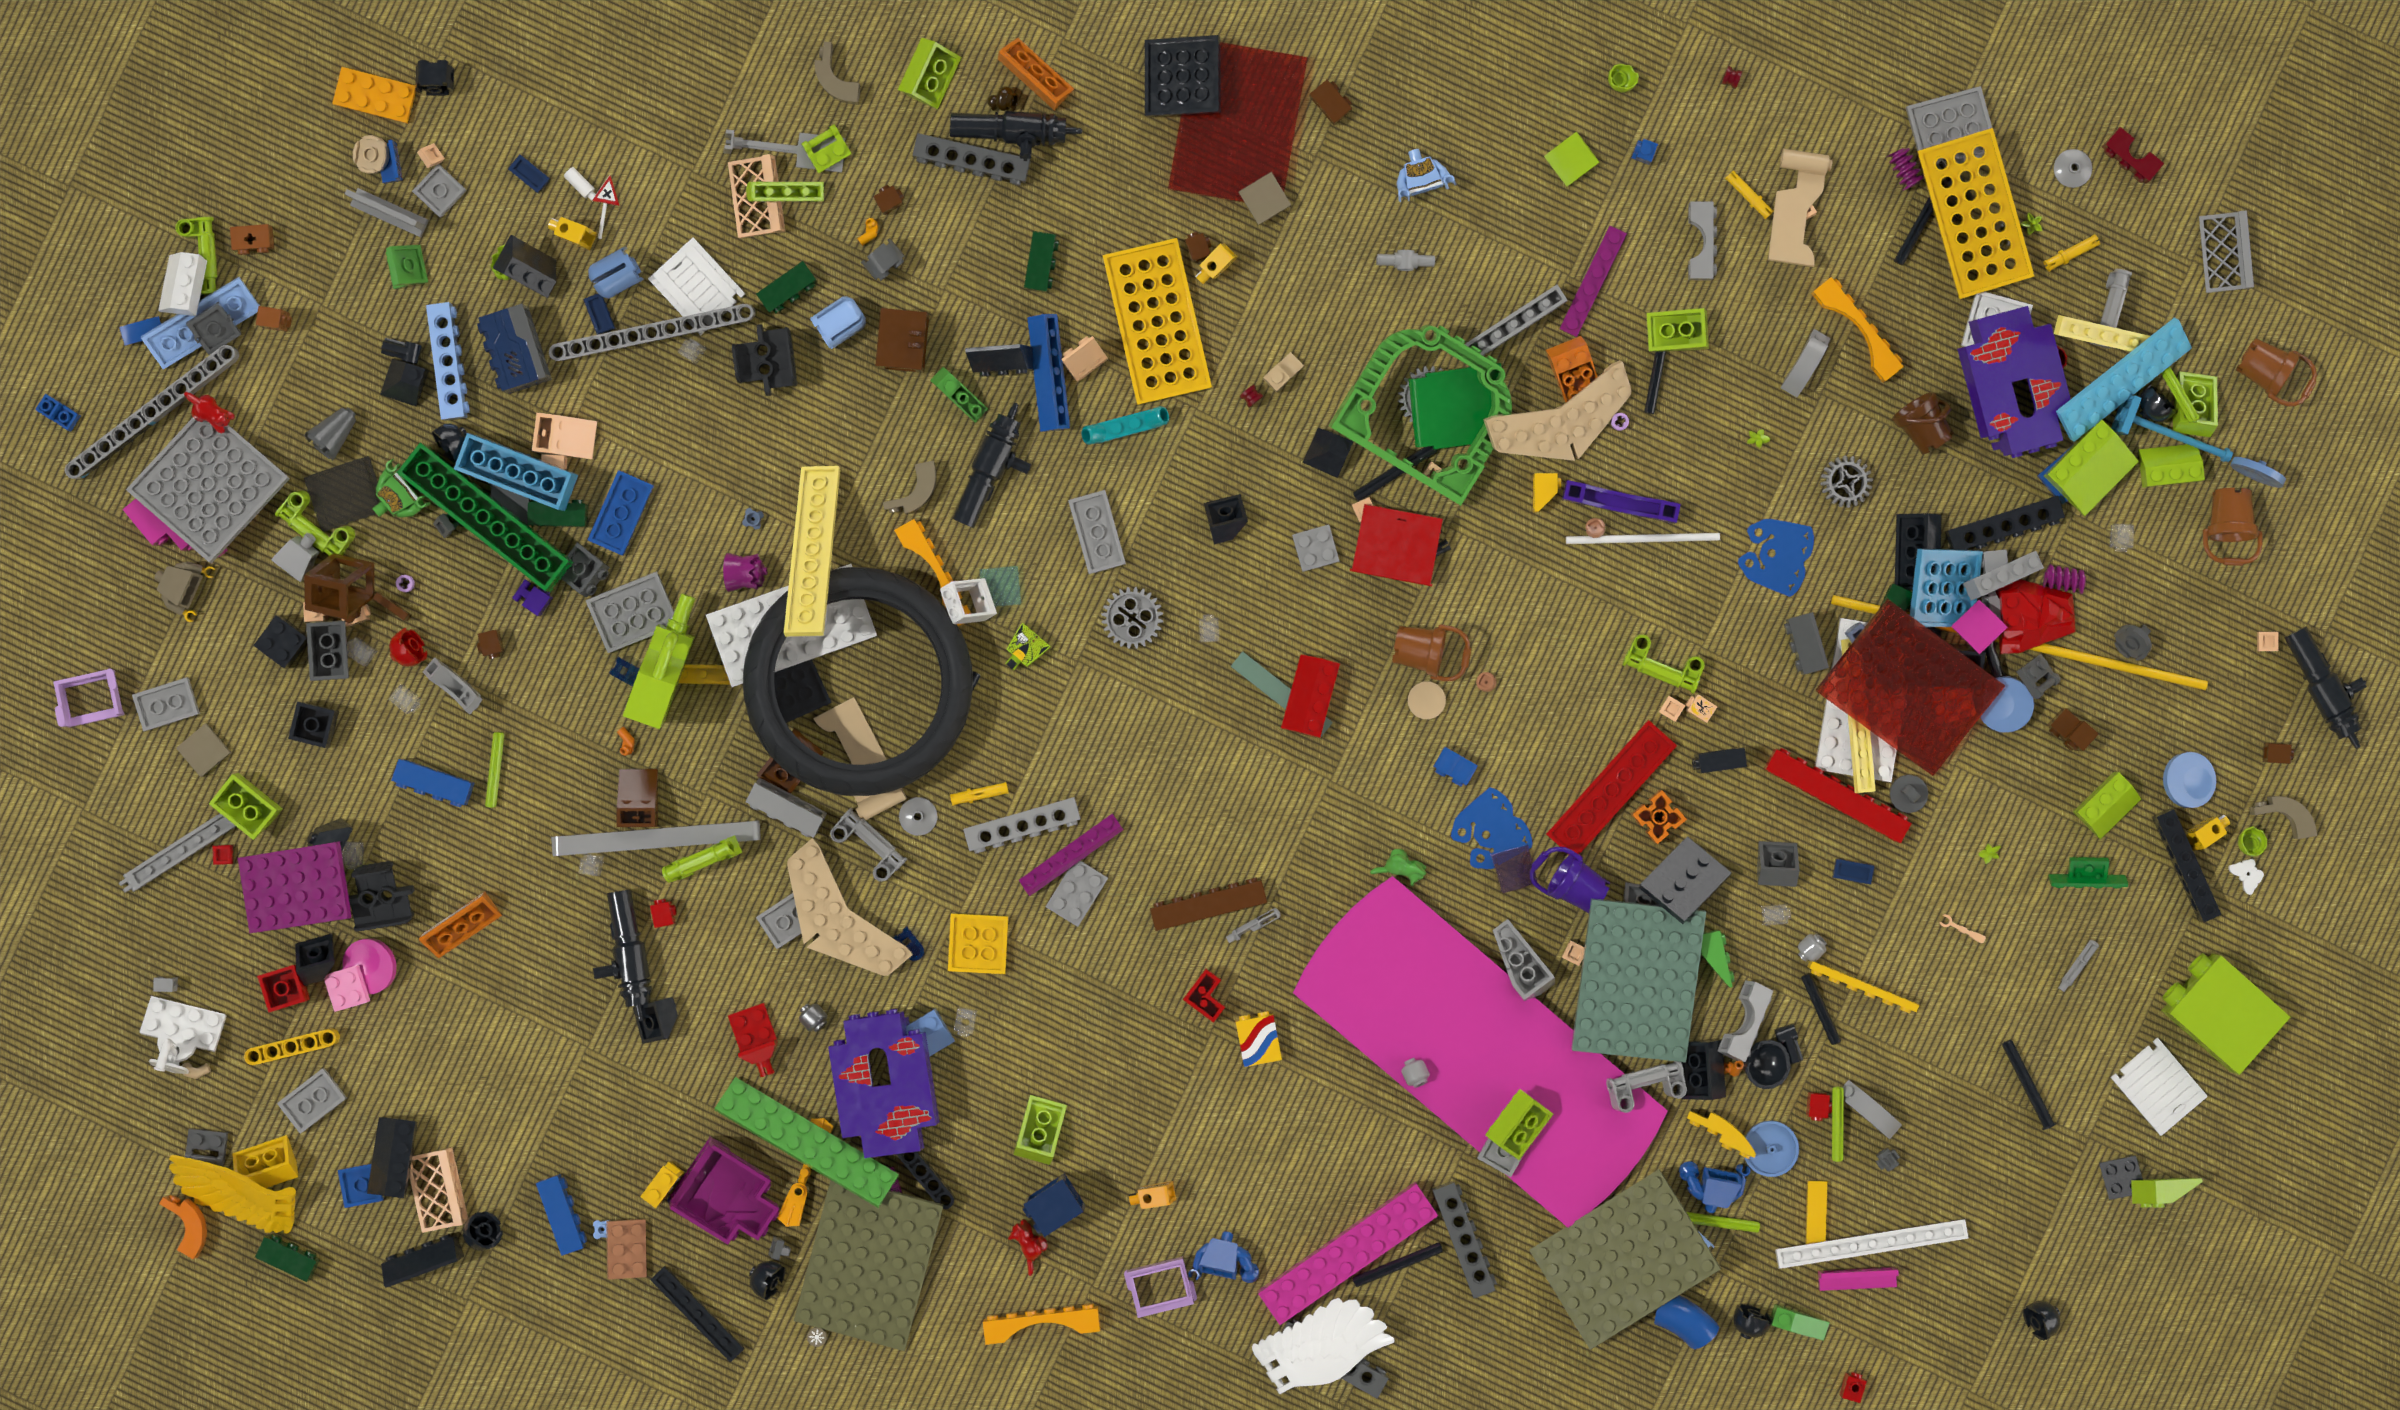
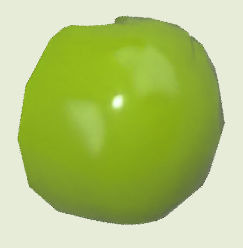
M1614 65L1608 73L1609 85L1615 91L1621 93L1628 92L1638 83L1639 74L1633 70L1631 65Z
M2252 826L2241 832L2238 837V846L2245 855L2256 857L2261 855L2267 848V838L2263 830Z

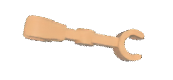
M1942 915L1947 917L1949 922L1947 924L1939 922L1941 926H1952L1958 929V931L1968 934L1973 940L1984 943L1985 936L1953 923L1949 915Z

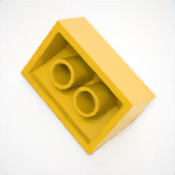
M287 1135L232 1153L234 1171L248 1177L264 1188L298 1177L297 1162Z

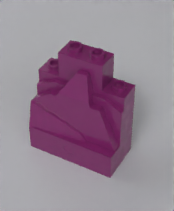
M711 1136L667 1199L669 1208L727 1245L730 1241L736 1239L739 1234L738 1229L756 1240L764 1237L769 1229L768 1225L771 1221H775L780 1213L778 1211V1204L762 1195L771 1186L770 1177L732 1153L729 1147Z

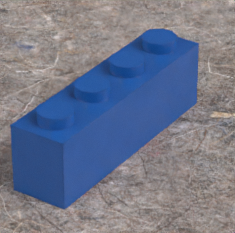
M398 759L391 780L396 782L395 786L407 789L408 786L414 788L415 793L421 795L429 793L432 794L433 799L439 801L447 799L451 801V805L457 807L468 805L475 784L474 782L405 759Z
M561 1174L537 1182L536 1186L561 1256L584 1248L587 1238L584 1231L581 1232L579 1224L581 1222L579 1215L575 1214L572 1208L574 1201L572 1196L567 1194L566 1188H568L565 1177H561Z

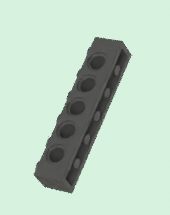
M917 133L912 155L918 163L927 164V162L935 163L936 167L945 169L946 166L954 167V171L965 173V170L972 171V175L983 177L985 174L991 176V179L996 181H1002L1003 178L1010 180L1009 183L1019 186L1021 183L1026 184L1031 162L1030 159L1023 161V159H1020V156ZM932 147L939 149L937 156L929 155V150ZM952 151L958 154L957 159L954 161L947 159L948 154ZM975 156L976 163L968 165L966 163L967 157ZM993 160L995 162L994 168H985L986 161ZM1007 164L1013 165V172L1005 173L1003 171L1004 166Z
M1454 1181L1432 1188L1473 1298L1475 1299L1495 1291L1494 1285H1497L1494 1275H1489L1487 1270L1490 1267L1487 1256L1483 1257L1480 1250L1483 1249L1480 1238L1476 1239L1473 1233L1477 1230L1473 1220L1469 1221L1467 1213L1470 1212L1466 1202L1462 1203L1460 1196L1463 1193L1460 1185H1455ZM1450 1198L1457 1200V1205L1453 1208L1448 1207L1446 1204ZM1457 1216L1464 1218V1222L1460 1226L1453 1223L1454 1218ZM1464 1234L1471 1236L1470 1241L1466 1244L1460 1241L1461 1236ZM1470 1252L1477 1253V1259L1473 1262L1467 1260V1255ZM1477 1270L1484 1272L1482 1279L1474 1278V1273Z
M1288 1319L1284 1327L1282 1328L1281 1333H1283L1284 1329L1288 1326L1292 1328L1295 1322H1297V1320L1293 1319L1291 1321ZM1363 1358L1356 1364L1353 1371H1349L1341 1379L1378 1399L1389 1379L1386 1375L1387 1372L1378 1366L1376 1369L1369 1365L1370 1362ZM1364 1372L1372 1374V1378L1368 1381L1363 1380L1361 1376Z

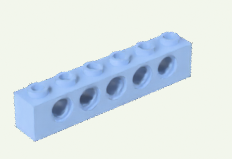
M449 302L426 305L441 420L467 418V413L470 410L468 401L465 402L464 394H467L466 383L462 381L464 366L463 363L460 364L459 356H462L461 345L457 343L459 328L457 325L455 326L454 318H457L456 308ZM446 318L448 325L445 328H440V321ZM449 337L450 345L443 347L442 340ZM451 356L453 363L450 366H445V359ZM454 375L455 383L448 385L447 378ZM453 394L458 396V401L455 404H451L449 401Z

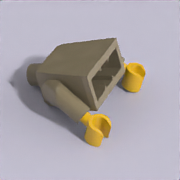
M186 561L177 563L174 567L168 566L164 572L161 570L157 571L155 580L160 582L157 591L162 594L161 598L166 608L180 616L184 615L186 621L193 622L194 620L190 619L188 614L193 613L197 616V612L195 610L187 611L185 608L189 609L203 577L200 574L203 573L208 578H214L213 576H208L207 571L209 569L215 570V568L210 566L203 568V565Z

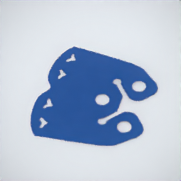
M1763 519L1750 525L1747 532L1753 543L1759 544L1767 539L1770 534H1773L1774 538L1765 542L1759 556L1765 566L1764 569L1760 568L1761 565L1758 558L1753 552H1747L1738 559L1740 568L1749 580L1791 597L1798 591L1806 573L1804 561L1811 556L1813 550L1814 534L1811 526L1775 519ZM1757 528H1760L1763 531V534L1760 537H1757L1754 534V531ZM1807 532H1808V535H1807V536H1808V540L1804 537V535H1805ZM1807 547L1805 549V554H1803L1802 548ZM1769 549L1775 550L1776 555L1774 557L1768 556L1767 552ZM1747 559H1751L1754 563L1750 568L1745 565ZM1797 570H1799L1798 578L1794 574L1795 572H1797Z
M1489 787L1455 818L1451 837L1454 841L1467 843L1471 839V823L1475 822L1474 838L1480 846L1494 849L1492 853L1479 848L1473 849L1470 855V865L1474 868H1496L1532 848V837L1528 827L1522 819L1513 816V807L1510 801L1494 788ZM1492 793L1494 794V796H1497L1498 799H1492ZM1503 803L1507 810L1501 809ZM1516 823L1518 824V827L1521 828V830H1516ZM1460 828H1464L1466 830V834L1464 836L1458 835V830ZM1487 830L1490 832L1488 839L1482 837L1483 831ZM1524 836H1526L1525 840L1527 841V843L1522 841ZM1479 854H1482L1485 857L1482 863H1479L1476 860V857Z

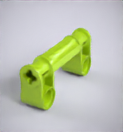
M213 217L182 219L177 222L175 227L176 232L185 238H198L199 255L207 260L201 295H210L216 291L217 267L215 234L212 231ZM189 224L190 230L184 234L183 227Z
M304 490L291 493L278 508L275 516H280L288 523L289 527L302 537L306 533L312 534L316 538L313 545L322 553L325 552L329 556L333 553L344 555L346 549L355 538L354 529L350 526H343L334 530L329 537L301 515L310 503L309 494ZM297 495L302 499L301 504H298L296 501ZM342 530L347 534L346 540L341 537Z
M1640 634L1634 637L1623 660V666L1628 665L1637 669L1638 672L1677 688L1687 689L1692 694L1695 693L1705 666L1704 661L1700 657L1691 656L1688 658L1683 670L1680 671L1647 657L1651 646V640L1648 636ZM1639 638H1645L1647 641V645L1642 649L1637 646ZM1697 659L1700 662V667L1697 670H1692L1690 663L1692 660Z
M734 835L702 851L664 866L662 874L668 883L676 880L679 881L693 875L695 871L724 859L732 858L743 852Z

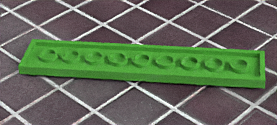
M737 1077L734 1078L715 1107L716 1112L879 1208L899 1177V1174L872 1158H864V1153Z

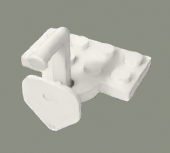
M151 996L139 1032L143 1035L158 1038L157 1045L160 1051L158 1060L150 1059L149 1063L156 1066L154 1069L164 1072L166 1070L172 1073L188 1074L189 1070L179 1066V1063L191 1057L196 1048L216 1052L227 1017L226 1014Z

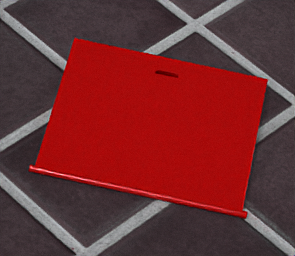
M1364 504L1353 566L1350 568V571L1432 587L1431 580L1443 519Z

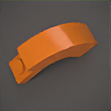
M167 1195L162 1198L159 1204L177 1214L185 1225V1235L177 1250L191 1259H195L200 1255L207 1238L205 1217L200 1208L189 1198L180 1203L181 1200L178 1197Z

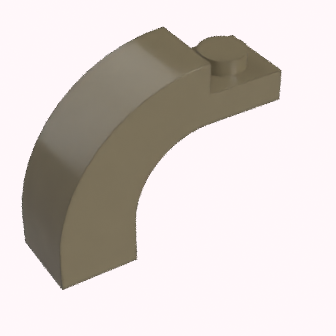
M824 41L823 47L820 46L819 58H822V60H815L814 63L815 72L820 84L834 99L847 104L859 105L860 84L842 81L833 74L832 42Z
M934 461L914 464L917 475V484L914 491L905 498L883 502L884 510H889V513L901 511L900 508L903 507L904 513L910 514L923 507L933 495L936 487L937 472Z
M2267 796L2268 804L2266 801L2256 802L2253 807H2249L2250 815L2279 812L2286 816L2291 824L2293 839L2317 836L2313 817L2296 800L2282 796Z

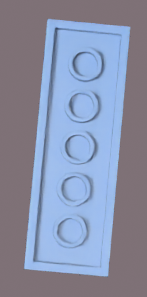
M238 277L200 300L197 315L219 302L227 314H230L235 325L257 313L258 306L260 305L242 279ZM177 314L141 336L142 341L162 369L167 368L202 346L195 341L194 334L186 325V322L195 316Z

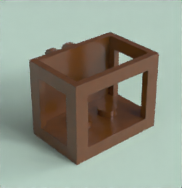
M881 308L875 364L878 369L924 373L929 314L927 312Z
M331 554L304 575L305 610L341 618L347 623H352L356 618L360 617L361 608L371 601L375 595L374 563L339 554ZM340 564L358 568L344 580H340ZM366 573V588L351 585Z

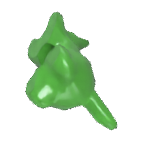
M1394 849L1391 851L1385 866L1372 869L1370 874L1389 872L1395 875H1404L1410 879V884L1413 886L1414 883L1423 879V875H1426V866L1419 861H1410L1404 850Z

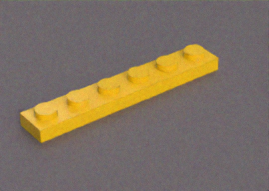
M1813 961L1808 963L1807 967L1812 969L1810 973L1819 977L1822 974L1829 976L1828 980L1839 984L1840 981L1846 983L1847 988L1856 992L1858 989L1865 991L1864 995L1875 999L1878 996L1887 1005L1893 1006V1003L1900 1005V1010L1911 1013V1010L1917 1012L1919 1005L1915 1002Z

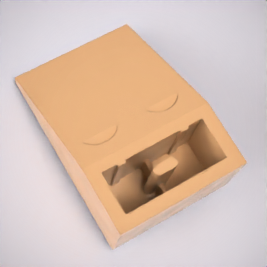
M1086 336L1078 342L1079 346L1076 349L1070 348L1063 354L1062 362L1077 383L1108 360L1093 336L1090 338Z
M537 413L532 451L593 459L597 421Z

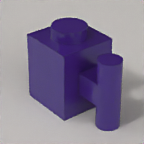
M524 579L512 599L519 602L523 596L526 599L522 606L535 615L541 616L553 597L549 595L550 592H546L536 586L530 592L527 589L531 583Z

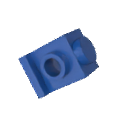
M1646 139L1638 140L1631 159L1650 165L1658 144Z

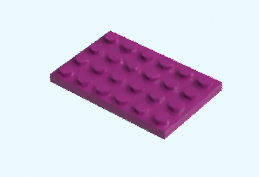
M340 842L238 858L249 934L352 918Z

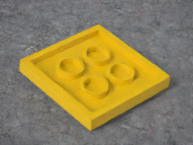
M951 913L948 971L1006 974L1009 916Z

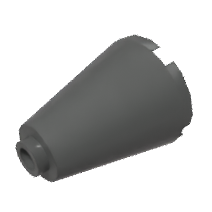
M348 407L346 409L340 408L308 430L304 437L308 442L312 440L314 448L333 461L356 422V414Z

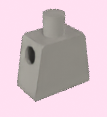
M306 533L303 538L296 536L290 539L271 560L301 582L304 580V575L312 570L319 554L318 550L312 546L316 538L310 533Z

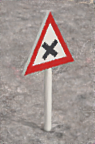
M610 175L592 199V201L603 203L598 239H602L607 204L619 206Z

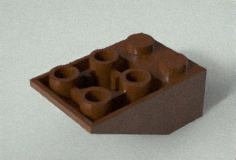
M619 769L617 827H658V769Z

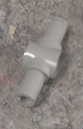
M1398 250L1394 254H1377L1376 265L1394 266L1399 271H1413L1418 266L1434 267L1435 256L1418 255V253H1414V250Z

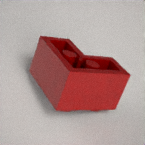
M1205 968L1183 997V1000L1214 1023L1225 1008V1005L1211 996V993L1220 983L1221 978Z

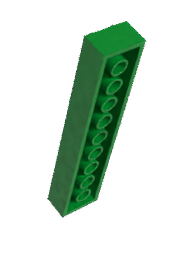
M420 442L396 472L544 591L551 592L574 563L462 472L455 470L452 464L428 445Z

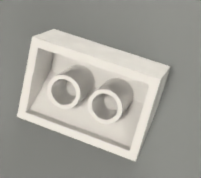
M180 252L169 255L159 312L190 316L197 315L207 260L199 254Z

